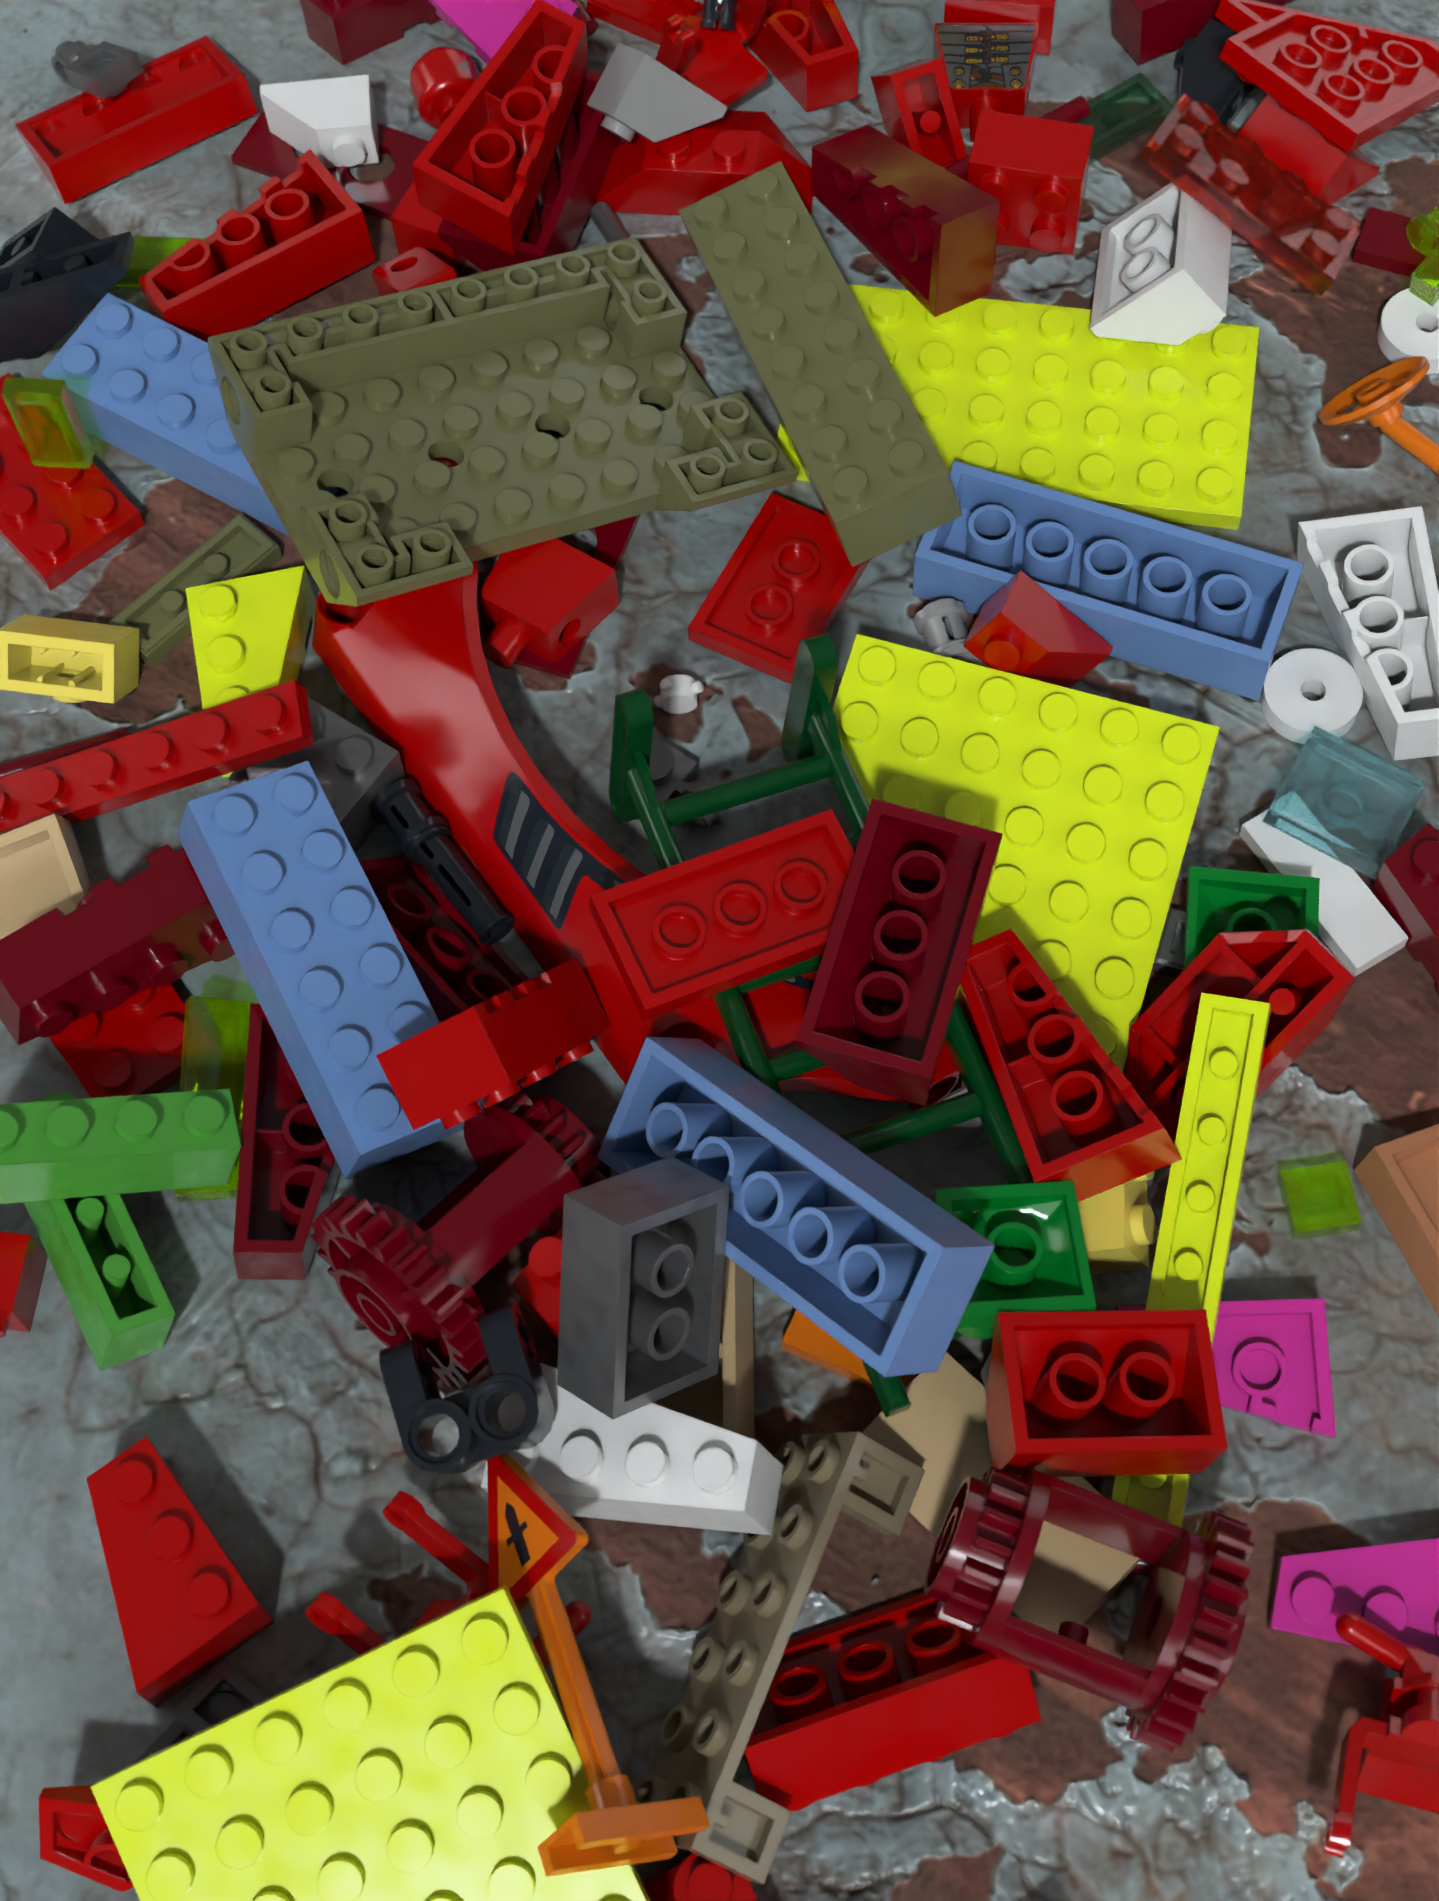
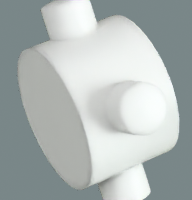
M670 675L661 680V694L655 696L654 702L658 708L662 707L663 710L669 713L684 714L691 712L697 707V694L703 692V685L700 681H696L688 675Z

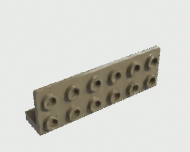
M859 1431L792 1435L775 1453L774 1457L783 1465V1472L772 1535L743 1533L744 1547L734 1571L726 1576L719 1587L716 1596V1607L718 1610L708 1634L698 1643L690 1657L688 1664L690 1677L680 1702L669 1712L660 1732V1742L662 1745L650 1774L642 1779L634 1793L638 1804L700 1796L710 1826L703 1832L673 1836L676 1847L691 1851L751 1882L759 1884L765 1883L792 1812L733 1782V1778L839 1513L843 1511L885 1536H900L925 1472L923 1468Z

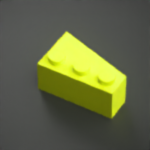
M305 565L185 588L203 710L293 680L297 681L299 670L304 667L307 653L305 642L310 620H314L316 600ZM233 772L222 775V778L230 777Z

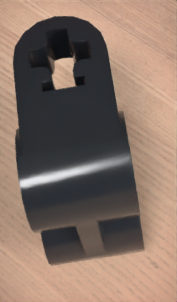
M515 1302L479 1315L480 1333L493 1376L476 1387L441 1398L428 1355L420 1341L416 1338L380 1351V1369L401 1437L402 1447L409 1460L419 1468L448 1474L466 1472L487 1460L515 1450L530 1449L541 1443L551 1431L555 1418L553 1401L528 1324ZM513 1393H518L526 1405L525 1419L519 1428L512 1432H507L499 1422V1407L506 1397ZM446 1417H450L458 1427L459 1438L452 1452L441 1456L433 1446L432 1435L437 1424Z

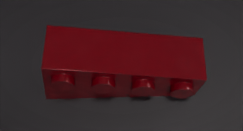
M166 844L145 856L149 867L119 885L115 884L112 878L109 877L89 888V893L80 900L76 910L65 916L61 910L55 908L0 940V1019L18 1046L39 1036L42 1038L54 1036L63 1031L73 1021L96 1011L107 1012L113 1010L134 994L155 985L160 987L167 986L177 981L186 971L211 960L214 962L226 960L235 954L184 848L174 852L170 845Z
M250 1003L233 1256L238 1279L306 1280L317 1243L311 1236L315 1233L311 1223L330 1205L341 1169L261 1005Z

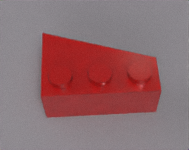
M145 1436L86 1479L136 1693L157 1708L275 1621L165 1457Z

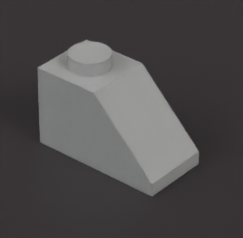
M621 43L617 44L586 104L605 116L600 126L627 142H631L634 134H637L654 143L723 118L728 109L726 105L646 53Z

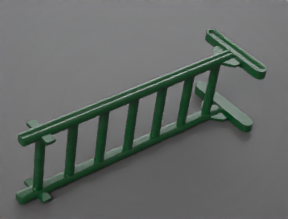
M827 633L800 640L781 737L782 751L787 764L667 801H660L649 769L654 717L649 698L643 688L615 696L608 790L610 804L619 824L636 819L641 821L660 870L685 862L671 826L829 778L854 834L847 837L854 852L856 851L870 803L841 741L836 716L830 705L838 670L837 652L831 637ZM823 954L712 995L742 1069L782 1097L783 1094L778 1082L826 1067L827 1065L800 1047L767 1058L741 995L819 969ZM958 999L955 1003L945 1041L968 1092L839 1136L865 1155H869L979 1117L1008 1181L1001 1185L1035 1183L1008 1110ZM955 1331L952 1340L964 1335ZM861 1359L885 1417L887 1418L909 1410L911 1402L900 1376L884 1377Z

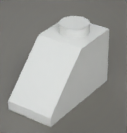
M369 74L260 85V96L270 132L304 154L310 149L326 168L379 163L377 111Z

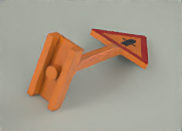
M508 1453L487 1460L489 1593L507 1585L518 1612L530 1602L533 1617L590 1786L585 1791L591 1810L575 1812L537 1847L546 1877L671 1859L678 1853L673 1836L703 1832L710 1826L700 1796L638 1804L629 1776L621 1775L572 1627L555 1584L556 1575L588 1543V1533Z

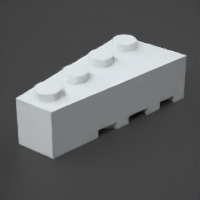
M1422 506L1299 522L1297 561L1304 563L1302 574L1343 658L1354 668L1361 682L1363 699L1393 761L1439 756V591Z
M540 1363L554 1405L555 1418L552 1429L546 1438L530 1449L515 1450L508 1454L570 1516L772 1535L783 1465L757 1440L654 1403L645 1405L612 1420L557 1385V1369ZM513 1393L500 1404L498 1418L502 1428L507 1432H512L519 1428L525 1419L526 1405L518 1393ZM486 1461L481 1488L488 1492Z

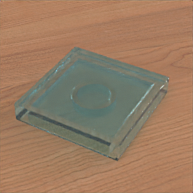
M1314 726L1262 822L1376 880L1383 862L1392 854L1427 783Z

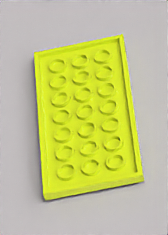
M847 284L949 473L954 461H958L1162 522L1231 530L1239 529L1242 516L1259 327L1219 323L1210 332L1196 334L1180 345L1097 337L1090 330L1091 309L978 298L934 317L908 290ZM780 424L777 444L797 471L796 480L809 482Z

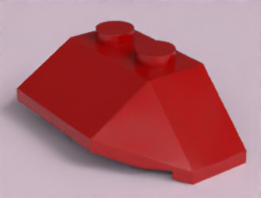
M727 110L723 118L655 143L637 134H634L631 142L621 139L614 150L593 206L599 202H607L613 212L680 216L679 210L781 161L807 211L812 216L814 195L811 190V167L766 112Z
M1306 929L1219 933L1130 1027L1126 1078L1143 1102L1165 1127L1172 1142L1175 1144L1201 993L1270 1003L1271 1011L1256 1100L1327 1028L1357 977Z

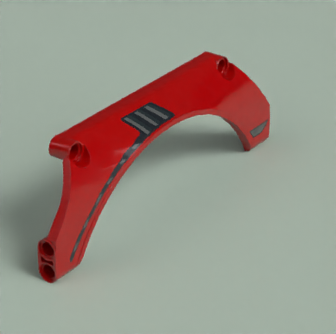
M436 458L432 460L444 464L446 467H454L459 465L454 460L448 458ZM479 560L472 562L473 572L470 575L358 607L327 603L321 592L317 597L312 636L314 652L324 662L376 737L399 752L406 778L413 779L420 786L422 791L421 799L435 816H442L450 824L452 832L451 842L473 870L478 873L481 880L508 914L510 913L515 919L514 930L544 972L571 959L578 958L612 1026L592 1039L624 1084L627 1085L647 1036L701 1039L741 1067L713 996L651 1019L642 1020L590 912L589 901L590 895L646 875L612 850L572 812L541 775L514 733L494 690L481 645L476 604ZM818 970L741 995L767 1058L798 1048L796 1045L797 1035ZM960 989L957 999L990 1073H992L993 1069L967 999ZM946 1041L943 1044L926 1106L943 1101L966 1089ZM828 1066L778 1082L781 1091L825 1092L907 1104L911 1111L925 1107L861 1088Z

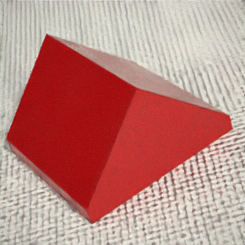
M1269 94L1263 99L1222 153L1221 162L1294 229L1376 177L1379 172V167L1358 148L1347 153L1343 149L1331 146L1315 128L1300 117L1290 115L1282 110L1278 101Z

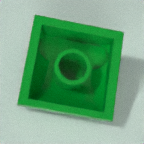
M1190 866L1187 884L1183 971L1219 933L1306 929L1318 939L1320 878Z
M1074 1181L935 1189L932 1202L995 1245L956 1329L958 1333L973 1339L992 1338L995 1316L998 1312L1096 1311L1097 1306Z

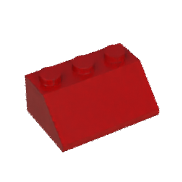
M1206 1309L998 1312L995 1316L985 1408L993 1467L1019 1477L1028 1468H1033L1053 1477L1200 1474L1228 1449Z

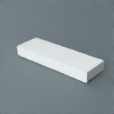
M1294 795L1242 824L1239 835L1269 873L1320 878L1318 935L1333 954L1355 976L1405 947L1409 937Z

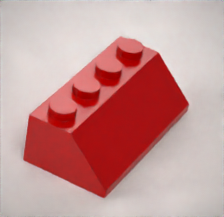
M924 1592L792 1638L787 1643L743 1753L755 1791L760 1796L791 1812L799 1811L808 1807L811 1803L855 1787L871 1785L880 1778L924 1762L938 1761L949 1753L988 1739L1010 1735L1019 1728L1042 1720L1029 1670L1026 1667L967 1644L965 1642V1629L938 1619L935 1609L939 1600L925 1595Z

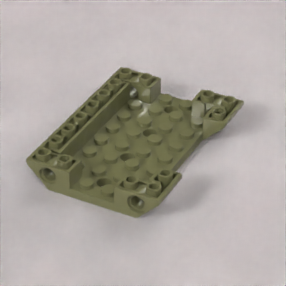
M635 236L208 337V349L230 431L327 603L358 607L470 575L473 572L472 562L654 510H699L794 483L798 475L742 391L719 398L713 396L680 347L687 311ZM644 403H656L667 410L659 411L657 408ZM554 430L561 433L564 437L555 439L553 436L539 431ZM448 458L454 460L459 465L446 467L444 464L432 460ZM326 487H339L346 490L349 494L335 497L333 494L322 489Z

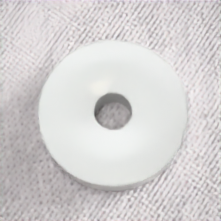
M1430 286L1408 288L1394 295L1386 303L1378 325L1377 340L1381 351L1392 363L1414 356H1425L1430 364L1426 374L1439 373V288ZM1419 328H1425L1430 330L1431 332H1425L1420 330Z
M1298 649L1284 654L1270 667L1261 693V709L1269 725L1284 738L1306 745L1326 744L1345 735L1355 723L1363 700V687L1354 668L1339 655L1323 649ZM1303 693H1315L1320 697V700H1308L1303 696Z

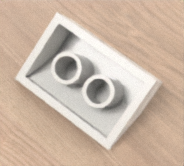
M1192 168L1102 228L1090 330L1097 337L1180 345L1196 334L1210 332L1226 316L1233 214Z

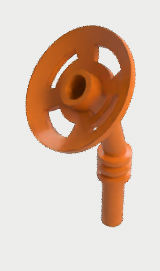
M1425 356L1406 358L1367 375L1337 394L1319 412V419L1326 426L1346 425L1368 419L1373 428L1379 427L1381 432L1438 474L1439 482V445L1401 416L1404 408L1400 401L1420 383L1430 368V364ZM1359 401V404L1352 410V412L1345 413L1351 406H1353L1355 403Z

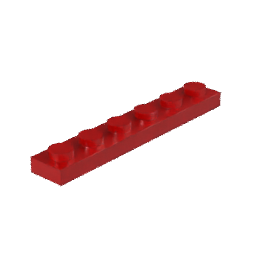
M293 680L0 778V835L54 813L69 820L71 824H75L313 746L314 740L306 689Z

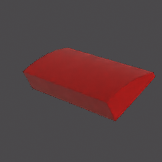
M203 36L143 64L144 72L129 81L126 89L116 96L102 99L83 92L15 124L39 168L66 205L257 114L258 110L245 75L207 36Z

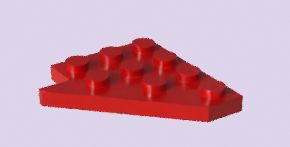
M1221 0L1214 15L1237 32V34L1227 39L1219 58L1234 68L1236 74L1243 81L1257 85L1277 100L1282 110L1290 115L1300 117L1319 131L1322 138L1328 144L1343 149L1347 153L1439 102V45L1432 39L1255 0Z

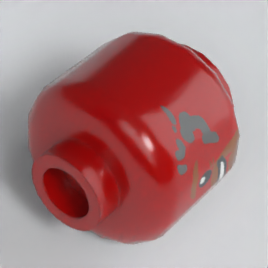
M445 46L433 48L423 54L410 71V88L417 111L423 122L432 128H440L479 76L473 58L463 50Z

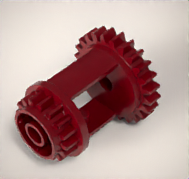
M524 1093L518 1097L512 1095L506 1098L499 1106L492 1105L488 1108L481 1106L483 1112L466 1120L463 1126L464 1137L478 1168L416 1224L389 1206L380 1203L370 1204L366 1199L358 1202L352 1194H349L346 1198L341 1195L311 1223V1227L315 1230V1233L311 1235L312 1239L321 1247L317 1253L324 1261L331 1265L327 1272L335 1278L340 1293L359 1320L388 1348L414 1338L418 1339L428 1355L436 1381L438 1382L442 1379L449 1388H452L455 1384L460 1389L463 1388L489 1364L478 1321L479 1315L485 1312L472 1286L532 1230L535 1229L546 1237H554L563 1227L564 1194L611 1177V1168L597 1158L601 1145L595 1136L574 1113L548 1096L536 1094L529 1099Z
M990 1466L988 1473L985 1472L983 1474L982 1480L970 1475L966 1476L956 1492L932 1553L925 1579L924 1594L939 1600L935 1609L938 1619L965 1629V1642L967 1644L1127 1707L1125 1715L1130 1716L1126 1725V1730L1130 1731L1129 1738L1162 1752L1172 1754L1174 1747H1182L1186 1733H1193L1198 1712L1204 1714L1207 1704L1219 1691L1239 1646L1248 1608V1589L1245 1582L1253 1564L1248 1562L1254 1548V1543L1249 1542L1252 1530L1247 1528L1246 1523L1212 1510L1211 1513L1205 1511L1201 1520L1196 1519L1192 1531H1189L1033 1468H1028L1019 1477ZM1044 1521L1155 1565L1138 1605L1126 1643L1123 1660L1087 1646L1089 1630L1079 1623L1072 1621L1061 1622L1057 1634L1010 1615L1030 1567Z

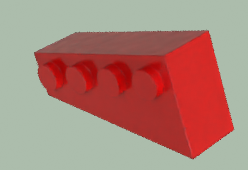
M536 0L412 163L419 205L515 256L589 66L585 22L543 0Z
M770 0L757 33L745 44L806 112L857 98L858 48L834 0ZM718 5L717 12L722 16V6Z
M309 149L295 160L298 168L284 180L274 176L259 187L258 190L261 197L242 212L232 208L216 220L218 224L216 231L204 241L192 238L138 279L151 315L207 343L208 337L252 326L262 319L376 261L363 211Z
M1009 929L972 945L961 986L1034 1182L1074 1181L1078 1203L1182 1160L1165 1127L1136 1093L1125 1075L1106 1054L1091 1031L1069 1006L1057 987L1013 930Z
M576 957L481 1002L376 1055L413 1131L437 1119H440L444 1129L447 1130L483 1112L477 1100L480 1099L484 1108H488L520 1092L521 1088L517 1080H519L522 1088L558 1071L554 1060L558 1067L561 1068L593 1052L594 1049L589 1040L612 1026Z

